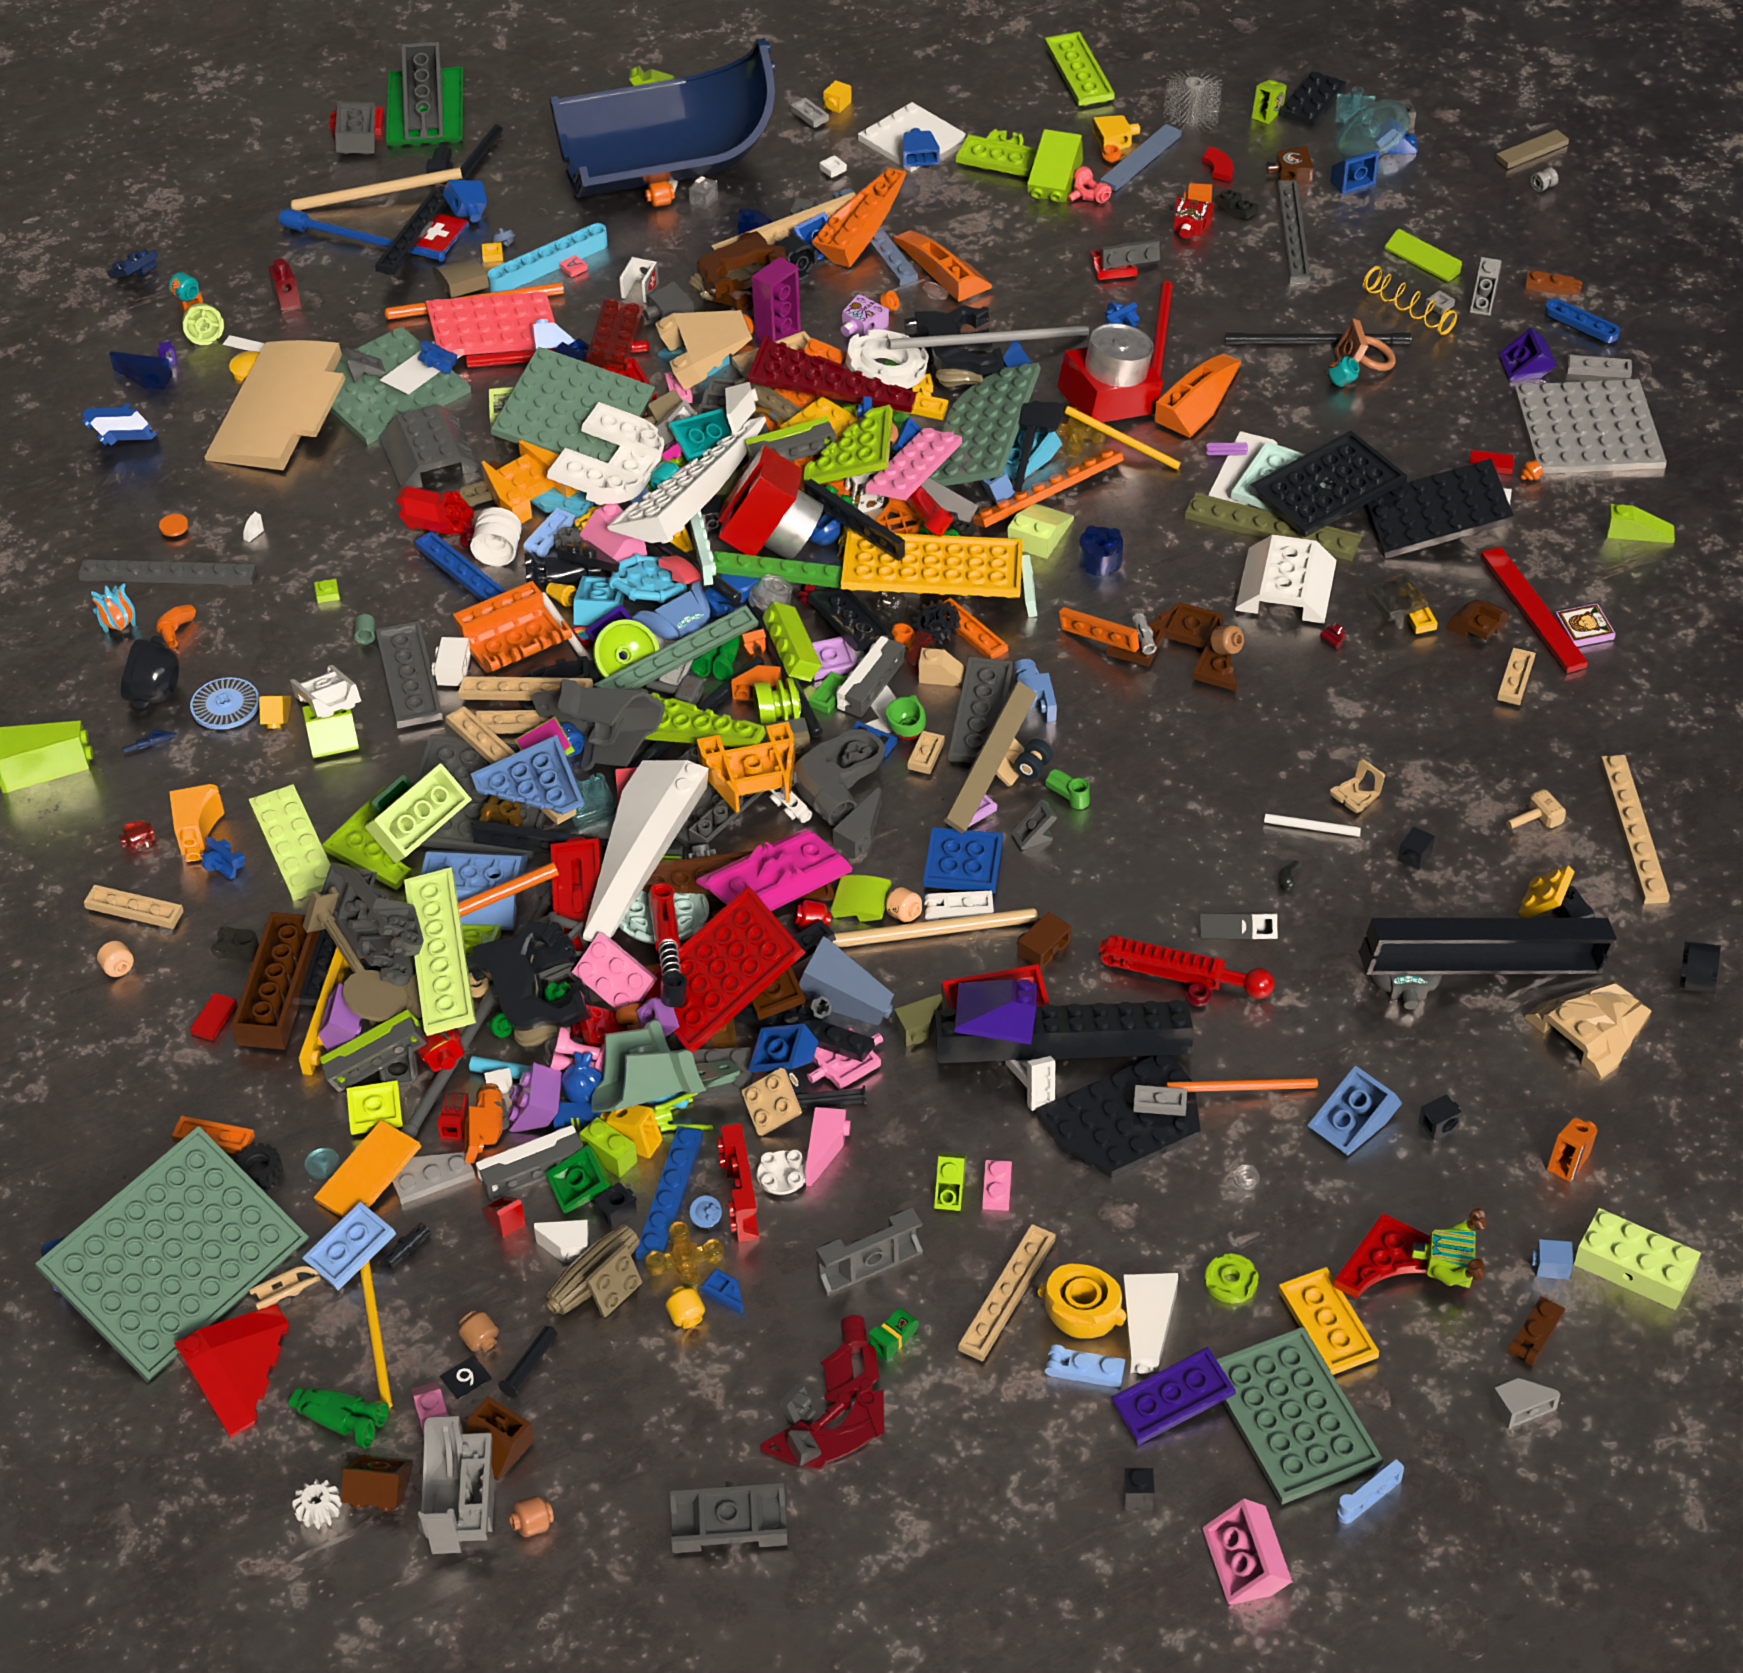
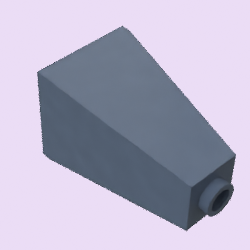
M823 936L799 982L802 992L812 996H825L829 998V1002L833 1006L831 1012L879 1026L883 1017L888 1019L894 1008V1005L890 1004L894 994L828 938Z

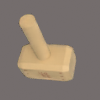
M1542 789L1530 796L1529 808L1531 811L1507 820L1506 824L1509 829H1513L1539 818L1546 827L1553 828L1564 822L1566 810L1549 791Z

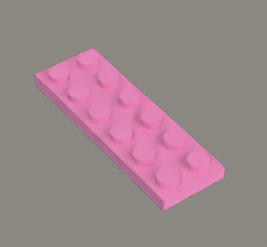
M923 428L889 461L888 469L879 471L866 484V492L905 501L962 444V436L955 435L952 432H940L932 428Z

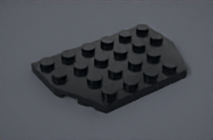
M1153 1055L1036 1108V1116L1062 1152L1068 1155L1074 1154L1083 1159L1084 1164L1099 1169L1101 1173L1110 1178L1199 1138L1201 1132L1196 1092H1187L1186 1116L1134 1112L1135 1085L1165 1087L1166 1082H1193L1172 1055Z

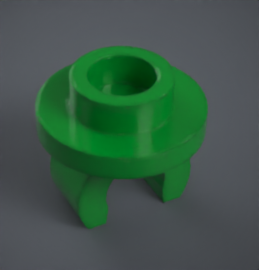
M566 981L559 985L556 983L548 984L545 987L547 1002L562 998L569 992L571 987Z
M503 1012L496 1014L492 1021L486 1022L490 1031L497 1037H507L513 1031V1027Z

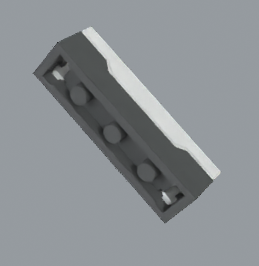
M883 636L876 643H873L867 655L860 659L856 669L849 673L845 683L838 687L835 694L837 709L845 710V712L862 718L905 662V645Z
M573 1125L561 1128L551 1134L535 1138L528 1143L509 1148L505 1152L492 1157H486L482 1161L477 1162L478 1178L489 1201H492L547 1179V1171L582 1149L584 1145Z

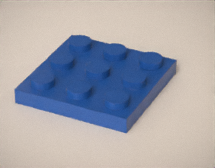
M932 827L923 887L964 891H992V893H996L1003 833L966 830V832L961 834L955 829Z

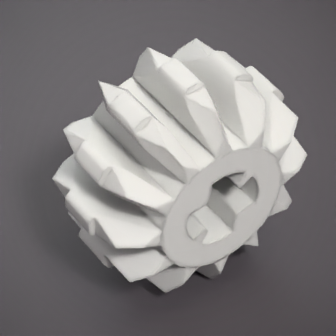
M315 1479L311 1486L304 1482V1490H296V1499L292 1503L293 1509L296 1511V1519L299 1522L303 1521L307 1528L315 1524V1527L320 1529L321 1523L324 1522L331 1526V1518H339V1508L342 1507L338 1489L336 1486L331 1487L328 1480L320 1485L319 1481Z

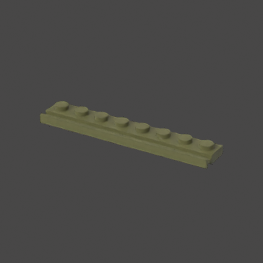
M1196 492L1185 512V519L1263 539L1271 535L1314 540L1333 557L1353 561L1362 539L1361 534L1330 526H1325L1313 534L1304 537L1275 512Z

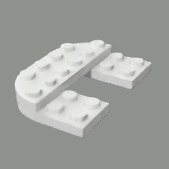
M598 402L582 424L581 431L620 445L619 449L609 463H605L565 448L548 470L547 478L586 492V500L598 505L626 502L634 499L643 491L650 480L651 471L661 463L664 439L657 434L658 429L649 421Z

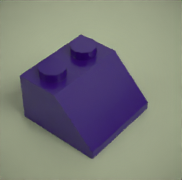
M1531 327L1499 352V356L1511 381L1541 378L1557 366L1546 339Z

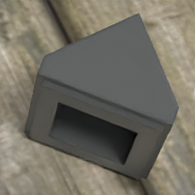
M791 1430L788 1433L787 1445L799 1466L822 1454L809 1431Z

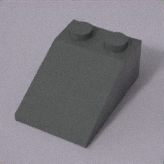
M337 102L336 153L375 154L376 103Z

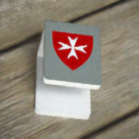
M632 257L620 276L621 298H626L637 280L642 281L643 302L647 303L650 294L654 292L659 283L657 262ZM640 267L648 269L646 275L640 271Z

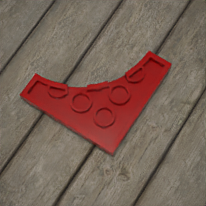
M1382 1213L1335 1278L1333 1287L1358 1299L1366 1289L1385 1278L1407 1273H1426L1427 1260L1412 1258V1248L1414 1242L1428 1244L1430 1236Z

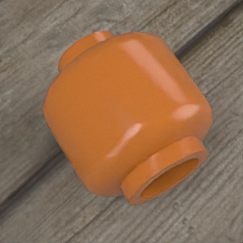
M668 181L648 185V190H645L646 201H650L653 207L671 204L672 199L675 198L673 185L669 184Z

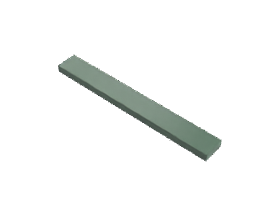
M745 605L595 683L594 688H640L758 626V620Z

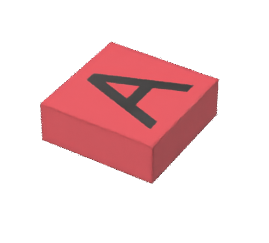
M577 255L559 263L560 269L571 278L588 270L587 264Z

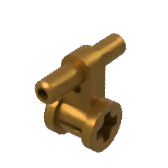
M491 795L480 811L481 817L479 821L494 820L509 825V821L510 825L519 827L523 825V819L520 815L521 806L518 801L511 802L505 800L498 805V796Z

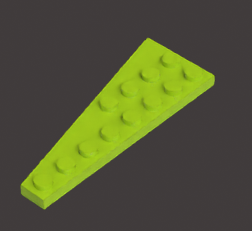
M654 692L650 694L665 705V709L656 732L647 735L645 740L697 744L696 739L720 735L723 746L746 747L760 744L766 734L763 725L746 720L736 721L731 719L730 715H716L710 709L703 711L697 709V706L674 698L664 699Z

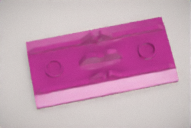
M804 828L772 844L766 841L764 848L758 845L753 853L698 878L696 883L705 889H709L726 905L750 886L770 911H773L851 873L853 868L843 856L819 836Z

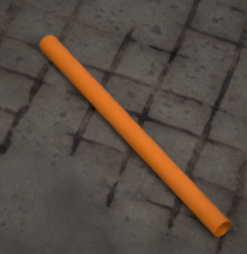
M562 282L456 298L546 292L547 296L564 294ZM426 302L389 307L384 311L385 317L388 320L428 314Z
M554 862L458 902L460 917L558 876L559 873Z

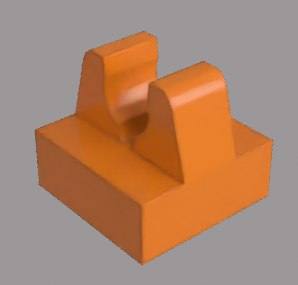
M764 629L742 634L740 645L748 656H753L752 647L755 645L759 647L761 653L765 652L766 635Z

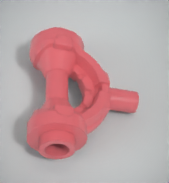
M1083 166L1076 170L1074 174V192L1067 195L1070 202L1080 197L1082 200H1096L1098 203H1103L1110 198L1112 189L1105 183L1097 184L1092 179V171L1088 167ZM1087 185V186H1089L1092 190H1088V189L1084 188V186Z

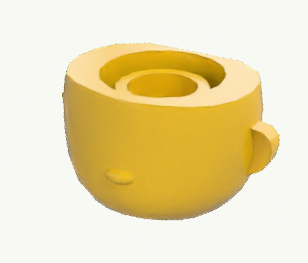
M1083 1264L1062 1265L1055 1269L1047 1282H1043L1038 1289V1295L1045 1299L1046 1313L1052 1322L1062 1332L1071 1337L1079 1339L1101 1337L1112 1330L1115 1325L1122 1326L1126 1319V1313L1121 1309L1122 1295L1120 1286L1110 1275L1096 1267Z

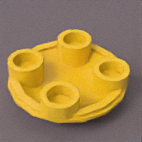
M243 352L236 355L230 361L229 368L236 380L247 378L260 352Z

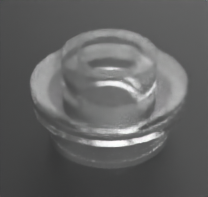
M1245 1164L1241 1165L1234 1172L1233 1181L1237 1187L1251 1190L1258 1186L1260 1175L1254 1166Z

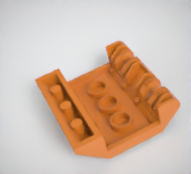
M533 581L452 614L461 637L469 638L471 654L485 673L493 672L573 637L571 629L566 622L562 620V627H560L544 607L543 593Z

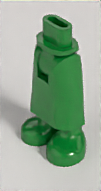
M741 635L695 658L691 665L692 671L697 676L706 677L709 675L713 664L714 676L720 681H726L734 672L731 664L735 661Z
M297 1387L288 1402V1405L296 1408L299 1414L305 1415L318 1424L343 1436L353 1431L356 1445L363 1449H368L372 1445L375 1437V1426L382 1427L389 1414L387 1402L371 1401L366 1403L363 1396L329 1389H314L313 1387H309L307 1390Z

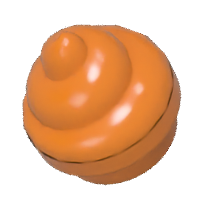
M1535 459L1532 461L1528 460L1523 465L1520 478L1537 481L1544 472Z

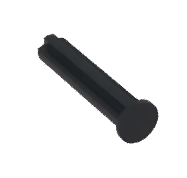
M862 1085V1088L795 1094L801 1109L864 1103V1106L867 1105L865 1085Z
M545 1326L506 1379L498 1383V1387L504 1394L510 1397L518 1395L519 1387L558 1336L555 1328Z

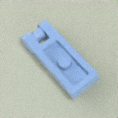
M556 508L525 541L524 551L535 552L537 556L545 558L549 549L555 544L554 534H558V531L563 527H571L574 523L575 515Z
M1055 1344L1049 1347L1048 1357L1050 1361L1046 1363L1045 1367L1047 1375L1121 1388L1125 1359L1069 1350ZM1060 1362H1067L1068 1366L1061 1365Z
M1397 1459L1389 1465L1384 1464L1377 1470L1375 1477L1370 1481L1364 1480L1355 1489L1354 1494L1341 1496L1337 1519L1344 1524H1349L1401 1482L1404 1466Z

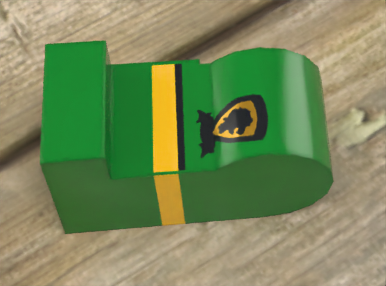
M899 1308L879 1328L875 1326L868 1333L869 1345L875 1347L876 1354L887 1362L914 1335L919 1326V1321L903 1308Z

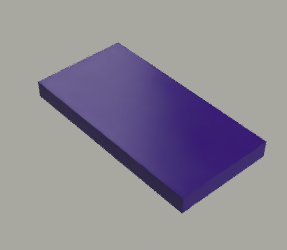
M1206 1347L1112 1396L1111 1401L1139 1445L1235 1395L1236 1391L1209 1347Z

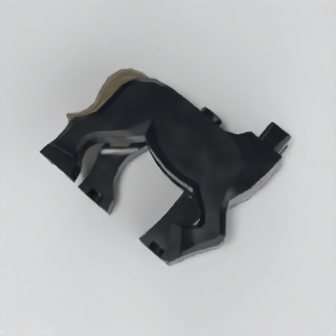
M961 305L948 313L939 311L914 312L913 318L904 319L905 333L915 332V334H906L912 338L990 332L989 328L970 333L960 332L964 324L971 325L976 329L989 322V307L973 308ZM992 343L924 347L928 353L927 365L930 367L933 381L942 390L951 391L961 389L969 384H981L987 376L1000 373L1004 369V358L1001 348H996L992 352ZM981 350L992 353L987 356H980L970 351Z
M527 921L512 939L495 940L474 946V953L465 956L468 971L472 973L476 982L488 978L493 983L490 984L491 991L494 997L498 998L506 1019L514 1028L515 1040L524 1047H536L549 1038L557 1036L560 1027L567 1028L570 1034L571 1029L569 1026L592 1018L586 1005L592 1006L593 1004L587 985L582 978L573 983L569 992L562 998L552 1002L544 1001V988L539 973L561 964L579 962L573 941L568 935L556 942L565 932L559 922L540 923ZM539 941L548 945L546 948L533 951L535 944Z

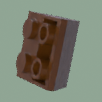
M489 1396L469 1416L463 1430V1434H492L491 1465L494 1479L497 1481L501 1480L534 1442L531 1423Z

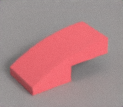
M677 555L659 558V567L672 571V580L683 584H690L699 580L703 581L701 573L686 559Z

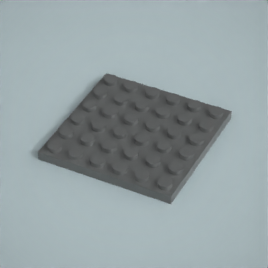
M431 734L412 785L441 763L472 800L419 846L470 852L527 854L528 859H533L534 851L473 843L476 820L479 821L481 817L480 811L491 795L477 792L471 773L491 764L463 738ZM505 743L515 753L521 751L517 744ZM499 799L498 805H500L505 800ZM519 802L521 806L520 815L523 819L522 827L542 830L547 815L539 808L527 806L526 803ZM489 820V822L501 824L499 821Z

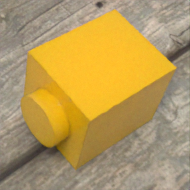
M835 80L823 92L824 108L838 113L843 111L852 102L851 86Z

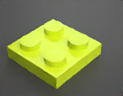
M398 1080L346 1088L351 1135L371 1132L380 1120L394 1128L403 1127Z

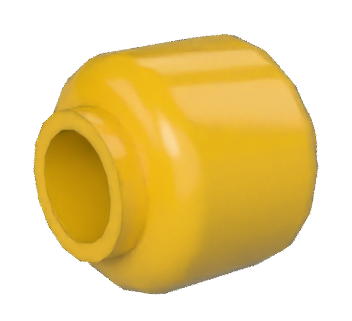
M680 1286L670 1292V1297L667 1299L665 1307L675 1326L688 1329L699 1324L703 1319L705 1307L697 1291Z

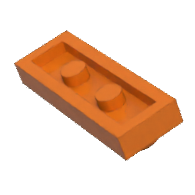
M185 1116L180 1117L171 1135L173 1142L179 1143L199 1126L224 1152L231 1154L242 1153L244 1147L250 1148V1144H252L255 1137L253 1129Z

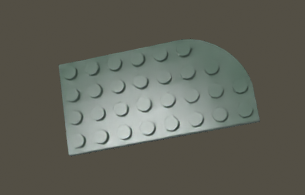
M1038 363L1006 367L1000 373H994L984 378L981 384H974L955 401L949 411L942 432H952L955 435L962 436V444L929 478L943 486L1002 476L1020 427L1019 422L1024 403H1029L1041 370Z

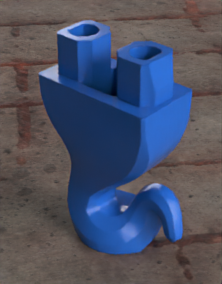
M721 574L722 580L742 594V599L739 603H746L748 598L757 597L759 595L758 589L764 584V579ZM709 588L703 591L710 606L711 617H719L734 612L732 605L718 603L731 602L715 590Z

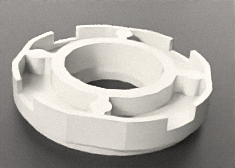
M874 329L868 330V334L859 337V334H856L850 339L845 362L850 371L856 372L858 370L863 372V376L874 379V377H877L884 384L898 385L908 389L924 379L928 353L924 347L921 350L919 348L888 350L886 347L887 339L911 337L902 333ZM887 358L895 361L898 365H884L876 362L874 359Z

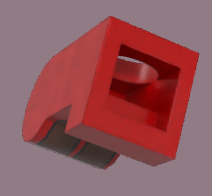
M446 1092L444 1106L437 1121L440 1139L463 1140L464 1121L469 1107L467 1093ZM446 1127L457 1128V1131L448 1132Z

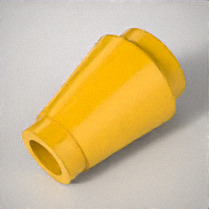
M552 582L547 585V595L565 607L574 605V597L577 592L574 586Z

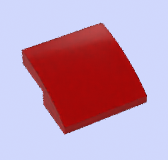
M1100 250L1090 251L1092 265L1098 280L1137 276L1135 264L1103 269L1101 267Z

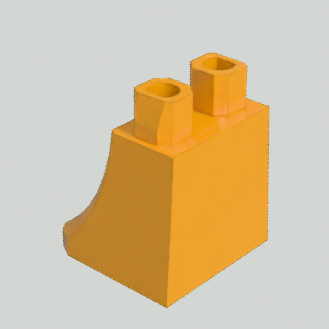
M212 784L169 791L175 834L181 855H185L187 862L201 859L200 852H204L206 849L205 838H208L213 826L224 815V807L218 786Z

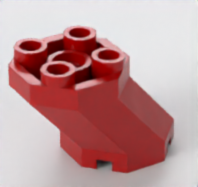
M406 486L401 488L396 498L397 505L401 504L402 509L398 511L399 516L410 530L418 529V531L426 529L447 535L463 536L466 534L465 526H471L472 518L474 517L473 509L468 506L458 491L440 493L420 487Z

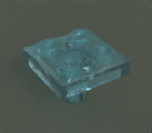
M1357 86L1351 89V95L1337 94L1335 122L1361 125L1374 124L1375 96H1364V89L1362 87H1359L1358 93H1356Z

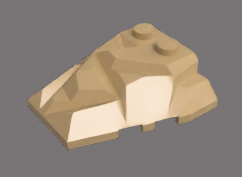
M1613 980L1545 1001L1528 1012L1525 1019L1543 1034L1552 1027L1557 1029L1584 1052L1581 1065L1601 1080L1618 1068L1624 1053L1631 1047L1632 1040L1639 1034L1652 1010Z

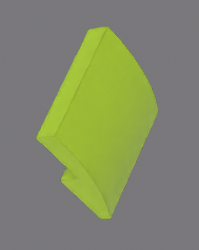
M868 875L842 876L831 908L833 917L857 916L860 922L881 920L892 882L885 878Z

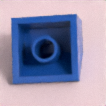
M1378 150L1333 165L1330 182L1341 194L1375 185L1380 152Z
M805 1024L761 1028L748 1070L751 1073L775 1071L779 1068L786 1070L811 1063L814 1059L818 1040Z

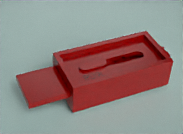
M581 836L569 838L563 843L550 844L551 862H554L559 873L558 876L552 878L553 912L555 911L558 915L586 924L603 864L604 853L599 838L585 839ZM563 927L565 931L564 934L568 935L572 931L571 929ZM577 936L573 940L577 951H585L579 936Z

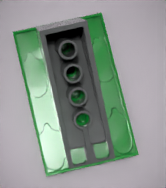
M439 42L402 44L403 71H389L387 146L398 147L405 144L420 145L422 143L439 144L441 142L457 143L463 141V67L444 68Z

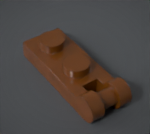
M1540 1296L1517 1336L1511 1342L1507 1354L1513 1357L1517 1355L1525 1359V1363L1533 1366L1562 1319L1566 1308Z

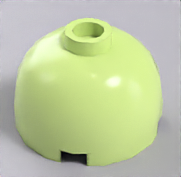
M196 303L184 312L182 329L193 343L209 345L213 343L211 341L221 336L224 322L219 311L212 305Z

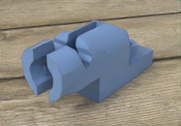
M1030 659L1016 661L1014 664L1016 681L1022 682L1037 693L1031 707L1040 706V711L1045 713L1047 722L1056 721L1057 704L1049 673L1039 674L1035 662Z

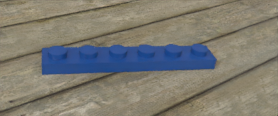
M433 531L414 541L415 547L482 602L506 592L505 589Z
M677 1127L639 1241L640 1244L636 1250V1259L658 1263L663 1262L703 1140L702 1130Z

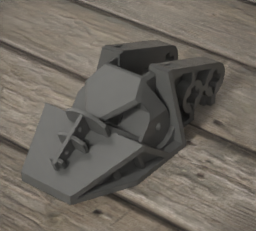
M331 863L321 895L328 894L331 887H335L339 893L333 912L336 925L358 959L365 958L370 966H379L381 968L380 979L382 981H389L398 986L407 985L413 972L409 956L418 955L424 943L415 906L396 901L385 891L376 889L373 884L377 872Z

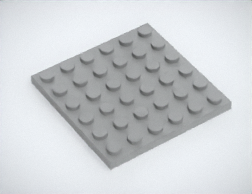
M1639 379L1515 385L1514 394L1533 460L1535 459L1540 464L1544 474L1662 469L1666 467L1667 461Z

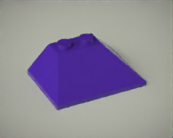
M1026 979L959 983L954 1032L1031 1045L1037 1002V984Z

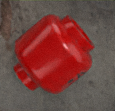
M804 900L800 905L797 904L794 913V924H797L800 931L805 930L820 920L829 926L831 912H827L825 903Z

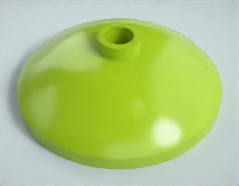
M624 619L614 621L600 631L594 643L593 656L598 671L604 678H607L660 649L654 634L645 625L634 620ZM620 652H622L625 655L624 660L620 659Z

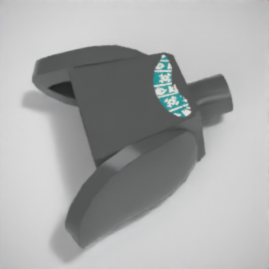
M1443 974L1371 975V977L1380 989L1389 993L1391 999L1403 1000L1406 1009H1415L1419 1006L1418 1000L1426 999L1427 992L1434 991L1438 987Z

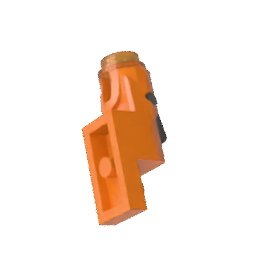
M486 1083L480 1086L476 1094V1107L469 1106L464 1121V1161L467 1163H475L477 1154L483 1151V1146L496 1144L502 1131L509 1127L505 1100L502 1098V1092L496 1084Z

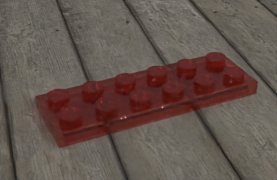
M604 299L586 355V363L626 371L644 306H639L636 303H622L615 299Z

